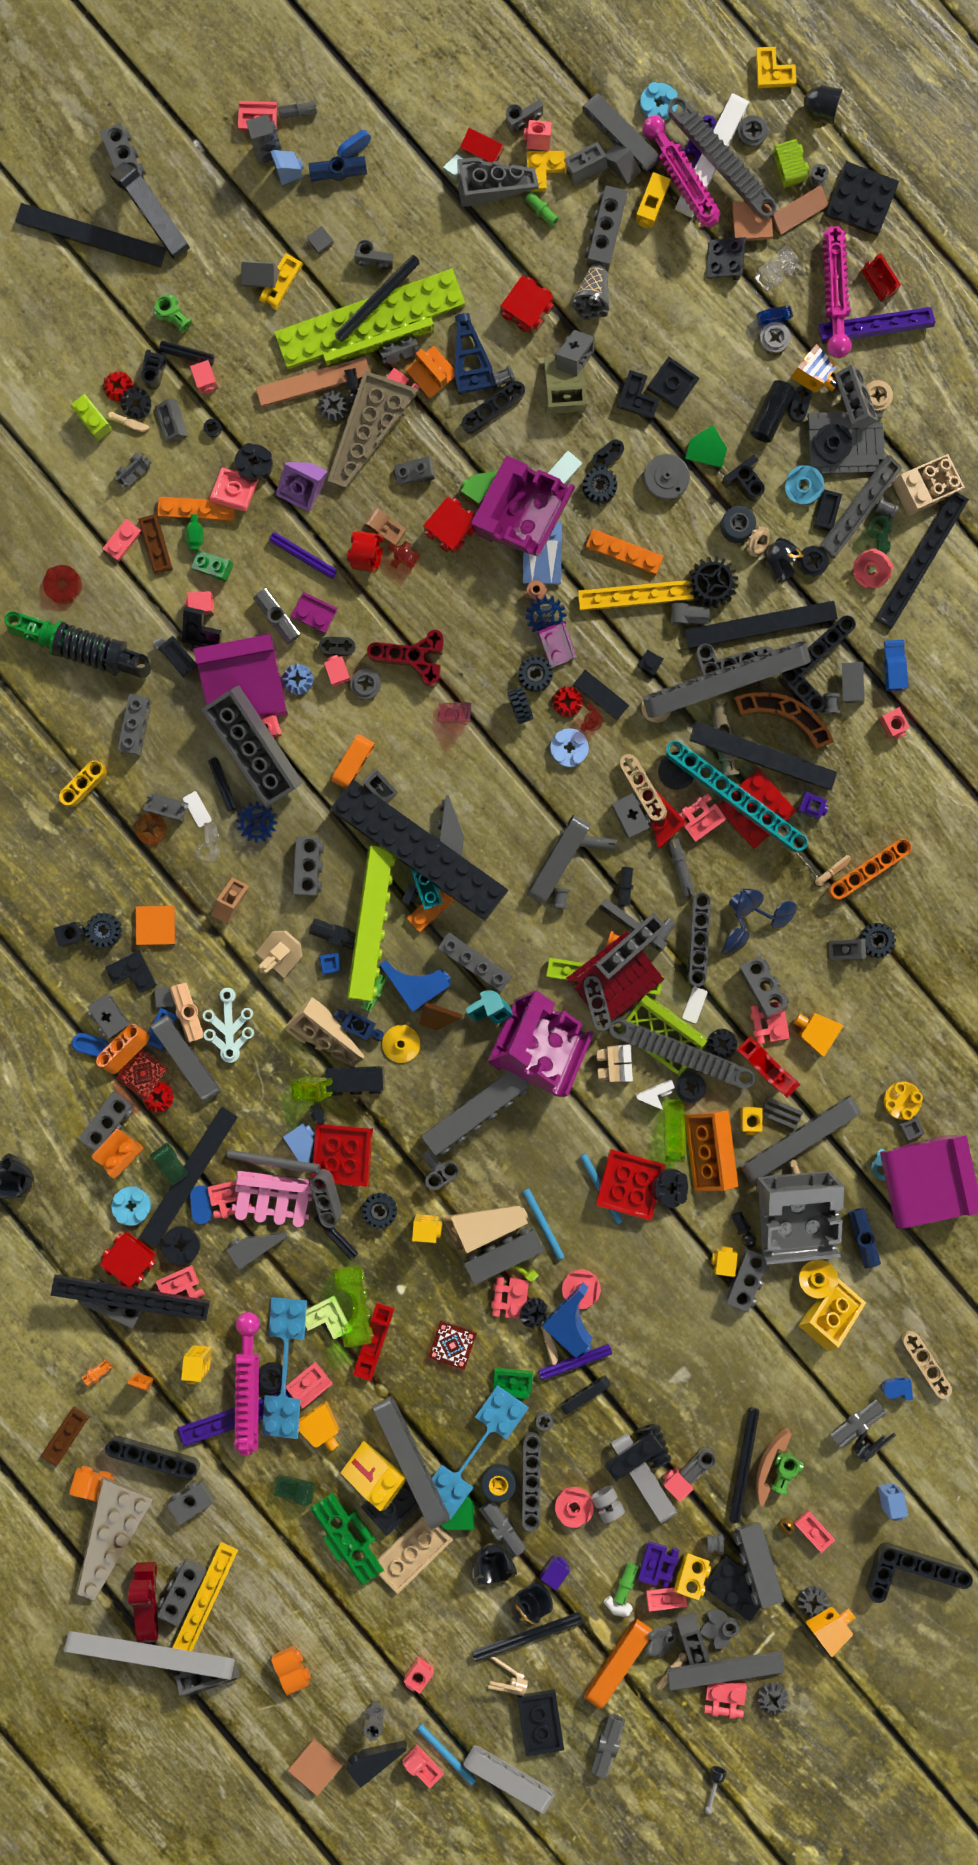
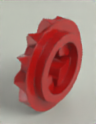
M117 370L113 373L110 372L107 377H104L102 387L105 395L110 400L120 402L123 393L133 388V382L126 373ZM119 381H121L120 384L123 387V389L117 388L116 390H114L115 387L112 384V382L118 383Z
M565 686L555 692L552 699L553 708L559 715L571 717L581 710L583 698L574 687ZM566 694L569 696V699L576 700L570 703L569 709L566 703H559L565 700Z
M154 1082L151 1086L148 1085L145 1091L148 1094L145 1096L143 1093V1103L147 1109L153 1112H164L171 1107L174 1094L169 1085L163 1082ZM164 1091L161 1096L163 1102L156 1101L152 1103L155 1099L153 1093L159 1094Z

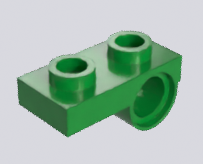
M198 550L191 568L220 581L227 582L234 564L230 560Z

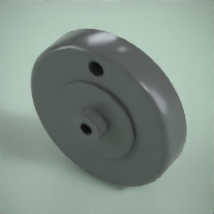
M672 454L658 455L646 466L643 477L644 485L648 493L658 500H675L688 487L690 480L689 469L686 463L678 456Z

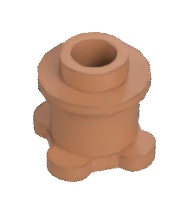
M538 580L530 582L525 592V598L532 599L536 604H540L542 597L547 593L545 585ZM533 589H538L539 592L535 593Z

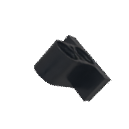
M752 455L724 476L722 480L725 488L735 482L744 496L752 502L758 501L765 490L763 482L752 469L759 461L757 457ZM739 473H746L748 478L741 479ZM750 488H757L759 494H753Z

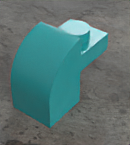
M491 990L481 992L482 999L466 1008L467 1014L476 1022L488 1016L498 1025L513 1016L509 1004L497 992Z

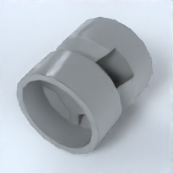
M606 1486L591 1496L594 1506L600 1509L598 1513L603 1523L612 1522L625 1513L620 1500H616L618 1496L613 1486Z

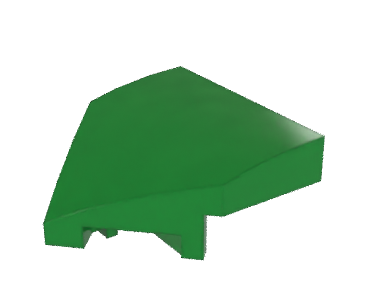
M714 424L690 439L685 459L723 467L727 447Z
M495 1368L493 1389L498 1385L522 1402L524 1399H528L529 1394L532 1392L533 1371Z
M469 1496L463 1501L452 1519L441 1525L445 1530H474L475 1505H473V1501Z

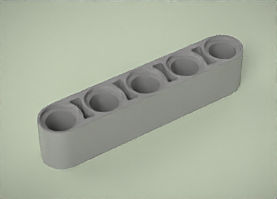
M628 1432L611 1442L617 1454L634 1443ZM646 1461L629 1472L661 1524L678 1514Z
M473 1745L463 1763L472 1773L541 1813L547 1811L555 1797V1793L549 1787L479 1746Z

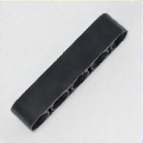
M114 1436L105 1446L106 1454L111 1458L185 1479L194 1478L200 1469V1462L195 1457L122 1436ZM112 1443H117L120 1446V1450H114L111 1446ZM130 1449H137L139 1455H132ZM149 1454H155L157 1461L150 1460ZM167 1459H173L176 1462V1466H170L167 1463ZM186 1465H193L195 1471L189 1472L186 1469Z

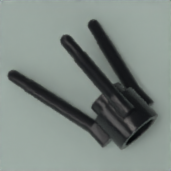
M865 1431L855 1444L857 1447L855 1453L863 1461L867 1462L890 1442L896 1434L892 1433L887 1438L885 1435H882L871 1445L867 1441L862 1443L867 1433Z

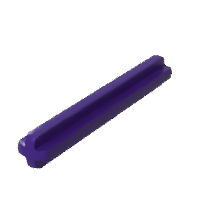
M275 532L271 534L269 541L331 579L337 574V570L279 534Z
M609 1344L590 1350L584 1355L580 1354L577 1358L572 1357L558 1362L556 1365L542 1368L539 1370V1375L542 1380H546L612 1355V1349Z

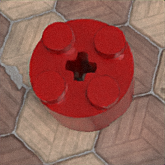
M363 531L352 532V548L347 553V561L351 562L350 566L352 569L372 573L377 572L375 568L379 569L383 548H380V542H383L381 534Z

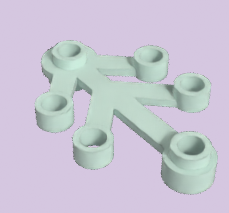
M224 988L220 992V999L224 1002L225 1024L215 1016L212 1010H206L203 1013V1019L210 1021L225 1035L226 1043L216 1036V1032L213 1029H207L204 1032V1038L212 1041L221 1050V1058L225 1062L232 1063L239 1058L240 1047L254 1036V1030L251 1027H246L242 1031V1036L234 1043L233 1035L248 1019L253 1017V1010L244 1008L241 1016L233 1023L232 1002L236 998V993L231 988ZM225 992L230 993L231 996L229 999L224 998ZM246 1010L251 1012L250 1017L244 1016ZM207 1012L212 1013L211 1019L206 1018ZM247 1029L251 1030L252 1032L251 1036L249 1037L245 1035V1031ZM208 1031H211L213 1033V1037L211 1039L207 1037ZM229 1049L233 1051V1056L231 1057L227 1055V1050Z

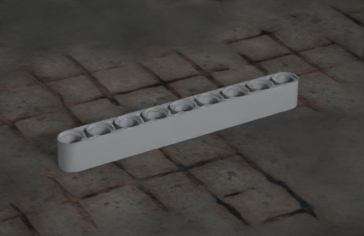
M68 1631L64 1652L228 1680L232 1678L235 1659L72 1631Z

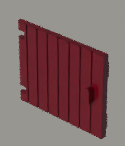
M627 931L566 978L569 983L574 979L578 981V984L573 988L589 1007L583 982L588 976H596L601 982L611 1021L665 980L642 950L609 979L595 965L629 935ZM590 979L589 984H587V987L592 989V994H588L589 997L601 994L600 990L596 992L595 986L598 983L594 982L593 979ZM594 998L591 1003L592 1007L595 1009L601 1008L603 1005L602 999ZM604 1009L601 1012H594V1015H600L601 1013H606ZM602 1019L600 1021V1023L603 1026H605V1023L608 1022L607 1019Z

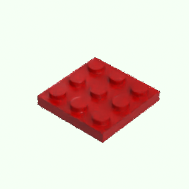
M759 768L739 785V787L785 821L797 811ZM733 792L731 794L732 800L740 801V795L737 792ZM724 800L717 805L727 821L753 850L770 836ZM747 804V811L755 813V806ZM763 815L762 821L764 824L770 825L771 818Z
M317 1123L313 1163L320 1164V1170L326 1169L330 1171L335 1184L368 1187L373 1128Z
M609 1149L595 1205L652 1220L657 1201L652 1195V1182L655 1177H658L659 1172L665 1169L666 1164Z

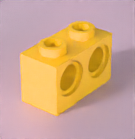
M688 1553L684 1554L673 1593L693 1600L702 1598L705 1592L703 1584L705 1578L709 1577L711 1570L709 1566L710 1561ZM694 1562L700 1565V1571L697 1574L692 1570ZM690 1581L695 1586L692 1593H689L686 1588L687 1583Z

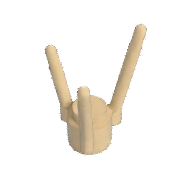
M494 1656L489 1657L516 1677L511 1678L509 1685L490 1681L488 1689L524 1696L528 1681L523 1679L524 1674L518 1673Z

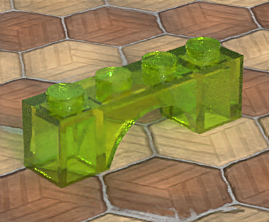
M360 1265L333 1269L335 1288L346 1292L353 1302L352 1317L341 1327L344 1347L371 1343V1338H373V1332L368 1324L370 1312L365 1303L367 1291L363 1288L362 1282L364 1280V1271L360 1268Z

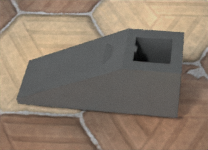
M446 795V798L441 800L440 811H444L443 818H439L438 830H441V836L437 837V839L462 856L464 835L450 797Z

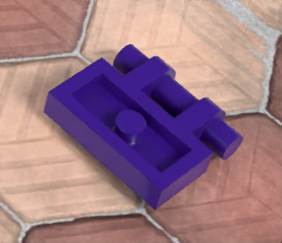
M648 1541L638 1574V1581L657 1586L658 1580L663 1579L662 1586L669 1588L670 1583L674 1580L675 1575L673 1573L675 1565H678L679 1562L678 1555L680 1550L672 1548L671 1554L668 1555L666 1554L667 1546ZM663 1562L668 1563L666 1571H661Z

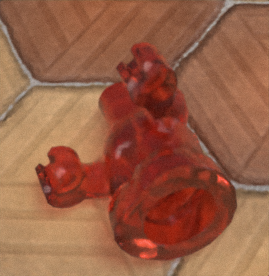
M406 540L399 546L391 542L388 547L394 553V559L390 565L395 569L402 563L409 570H412L421 555L410 550L409 548L412 544Z
M591 702L587 703L586 710L590 712L585 716L584 724H581V732L586 730L596 731L602 727L603 717L599 710L593 707Z

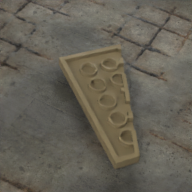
M364 371L327 480L328 482L344 488L348 487L418 394L419 389Z
M103 1476L88 1535L87 1549L84 1553L83 1567L80 1571L76 1588L77 1595L93 1601L153 1501L152 1496Z

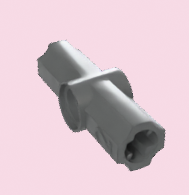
M266 588L259 591L253 597L287 645L294 642L301 635ZM274 613H281L282 616L279 620H272Z
M876 1399L863 1410L853 1414L846 1420V1423L830 1435L838 1446L842 1448L856 1436L859 1437L867 1431L874 1422L882 1418L887 1412Z
M490 1500L485 1502L479 1510L489 1523L496 1539L503 1543L512 1558L522 1554L526 1546L516 1533V1529L509 1517L502 1513L496 1502Z
M372 1701L365 1710L364 1736L369 1738V1741L377 1740L384 1730L385 1708L379 1701Z
M614 1713L609 1714L603 1734H600L598 1738L596 1755L591 1767V1772L600 1778H607L613 1757L617 1756L620 1746L619 1739L625 1724V1719Z

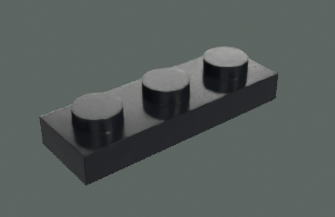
M651 1431L610 1459L604 1466L615 1481H618L660 1452L663 1446Z

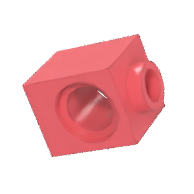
M529 120L528 128L524 129V140L527 141V149L549 151L552 122Z
M208 360L190 366L200 394H208L218 388Z
M211 591L188 592V598H185V606L204 610V615L214 614L213 594Z
M338 655L328 658L327 662H324L333 687L351 681L342 656L338 657Z
M900 707L878 718L888 738L894 736L898 739L906 734L905 730L910 728ZM892 720L899 723L898 729H894L891 726Z
M676 1467L673 1470H668L663 1475L662 1483L664 1487L679 1502L694 1489L693 1485L683 1478Z
M418 1656L405 1674L404 1683L406 1687L420 1694L433 1676L434 1667ZM418 1673L421 1674L423 1678L417 1680L413 1677V1675Z

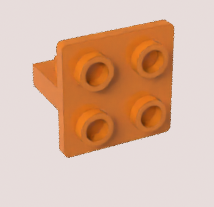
M432 346L426 352L421 348L416 353V361L406 368L407 374L428 398H432L455 378V369L435 346Z
M117 1128L91 1157L104 1167L109 1176L115 1179L143 1150V1146Z

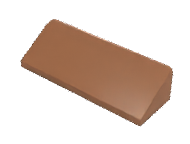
M821 185L775 212L772 217V223L780 236L829 206Z

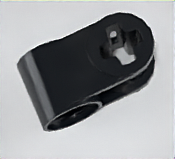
M148 349L145 352L141 378L144 385L150 390L157 389L161 384L167 363L166 353L157 354ZM149 376H155L153 380H147Z

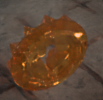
M147 814L137 820L136 834L142 842L156 844L164 838L166 824L160 816ZM147 822H148L151 826H154V825L156 826V827L153 829V831H154L153 834H151L150 832H144V831H146V829L148 828Z

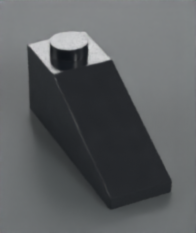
M402 1740L362 1749L358 1753L354 1752L347 1759L346 1770L361 1788L406 1752L407 1742Z

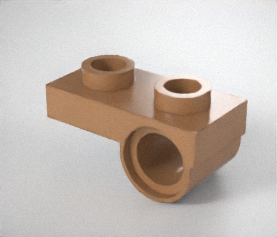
M374 508L364 523L365 527L376 534H381L383 539L395 547L406 533L405 528L391 520L387 514L378 508Z

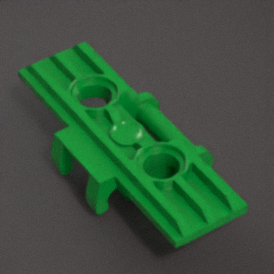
M333 1492L310 1507V1510L326 1532L323 1540L338 1562L344 1559L361 1586L384 1571L368 1546L376 1538L374 1535L371 1536L357 1515L358 1511L356 1509L347 1514ZM338 1518L342 1523L335 1528L332 1527L331 1520ZM349 1521H353L364 1541L360 1542L358 1539H354L348 1530ZM354 1551H361L363 1558L357 1561L352 1557Z

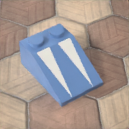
M557 522L540 557L523 552V584H529L535 580L541 581L543 584H561L562 522Z

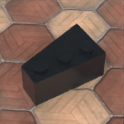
M384 1066L325 1069L326 1092H331V1096L343 1095V1092H350V1095H360L362 1091H370V1094H380L381 1091L385 1090Z

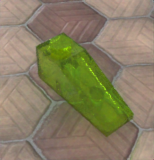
M678 1099L664 1100L665 1162H684L686 1156L684 1101Z

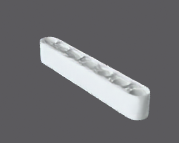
M732 93L714 129V133L718 134L719 139H722L724 145L729 146L750 101ZM701 154L694 169L696 175L698 174L700 180H702L703 186H706L707 189L716 172V168ZM681 194L675 210L693 218V211L690 210L689 204L686 203L685 198L683 199Z

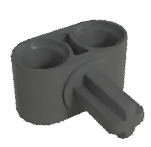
M431 1149L423 1154V1158L431 1168L425 1180L426 1186L429 1189L437 1190L458 1175L459 1166L455 1161L448 1160L441 1164ZM453 1165L456 1171L454 1174L449 1175L445 1172V1167ZM437 1176L440 1182L438 1185H431L429 1178Z

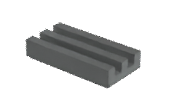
M767 1097L762 1108V1115L797 1129L803 1111ZM769 1102L797 1113L796 1117L769 1106ZM766 1109H769L773 1112L794 1120V1123H789L785 1120L766 1113Z

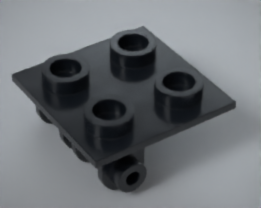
M746 237L710 240L706 278L732 276L733 280H740V277L743 275Z

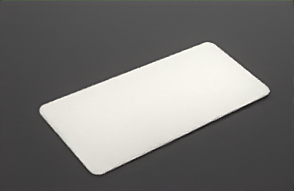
M196 791L183 798L184 802L189 803L188 809L199 828L212 821Z
M693 987L682 1017L683 1019L697 1023L708 993L707 991Z

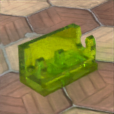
M305 1076L290 1081L293 1100L321 1102L322 1099L332 1095V1092H325V1087L332 1084V1078Z

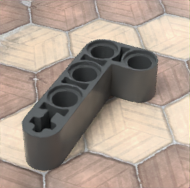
M702 644L695 653V659L700 676L706 674V668H712L716 671L724 668V663L734 665L742 662L744 657L751 659L762 655L763 652L765 654L774 650L771 647L763 646L717 660L713 647L709 644ZM707 650L709 657H701L700 651Z

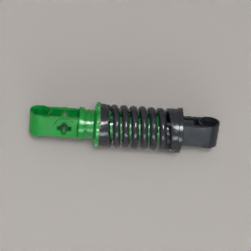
M15 611L8 612L4 617L9 634L38 643L41 647H48L49 654L64 657L67 660L71 659L73 662H79V664H85L89 667L92 666L94 669L99 668L100 671H107L112 676H117L122 671L139 678H145L151 672L148 657L144 654L128 650L126 641L111 640L110 637L104 638L101 634L97 636L95 632L83 631L80 627L76 629L74 625L69 626L62 620L58 621L55 625L51 621L46 620L44 622ZM140 664H144V665H145L143 668H138V667H137V666L140 665Z

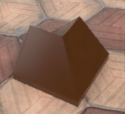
M426 1002L419 1025L439 1030L460 1020L463 1014Z

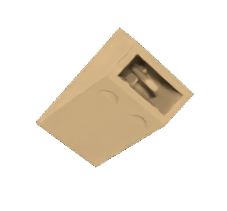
M949 454L907 471L892 482L908 516L920 512L965 488Z

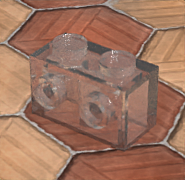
M786 245L758 269L755 279L768 292L771 288L779 286L786 275L790 276L798 268L799 258Z

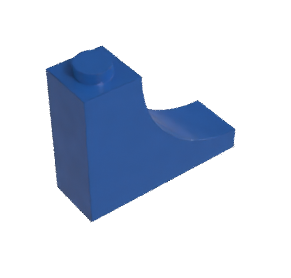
M387 960L380 964L412 1012L451 986L449 983L451 978L446 971L441 972L440 969L426 976H410L396 970Z
M584 1282L545 1319L542 1325L552 1337L576 1358L581 1353L584 1355L591 1348L590 1342L593 1338L585 1329L580 1317V1302L589 1288Z

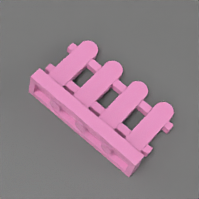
M237 1171L236 1182L240 1186H235L238 1198L237 1204L232 1205V1210L235 1211V1216L238 1220L245 1219L247 1212L255 1213L254 1217L257 1222L265 1221L266 1215H273L274 1222L278 1225L283 1224L286 1217L293 1218V1224L296 1227L303 1226L304 1221L309 1220V1214L306 1213L308 1201H312L313 1197L309 1195L312 1194L311 1180ZM250 1194H258L256 1207L248 1206ZM270 1196L277 1197L275 1209H268ZM289 1199H296L294 1212L287 1211Z

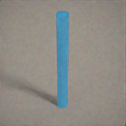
M585 1153L580 1156V1159L599 1191L601 1179ZM608 1209L616 1224L623 1222L618 1211Z
M525 1189L522 1192L558 1260L564 1258L565 1256L530 1189Z
M421 1723L416 1730L470 1785H473L476 1778Z

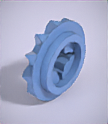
M295 664L289 666L284 671L282 680L285 688L290 693L300 695L306 693L312 687L313 675L305 665ZM297 671L300 677L306 678L300 680L299 687H297L296 681L292 680L296 677Z

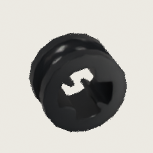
M208 419L204 423V431L209 437L214 438L221 434L222 427L216 419ZM214 424H216L215 427L217 428V430H213L210 433V429L208 428L209 425L213 426Z

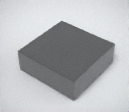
M322 226L307 237V240L318 254L334 243Z
M169 987L154 988L156 1008L175 1006Z
M917 1116L898 1124L907 1142L925 1134Z

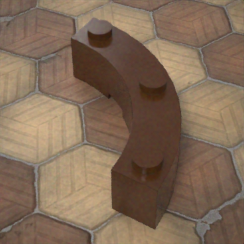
M755 692L743 694L732 699L739 717L750 714H769L790 722L803 733L810 743L812 750L834 742L828 728L810 708L793 698L776 693Z

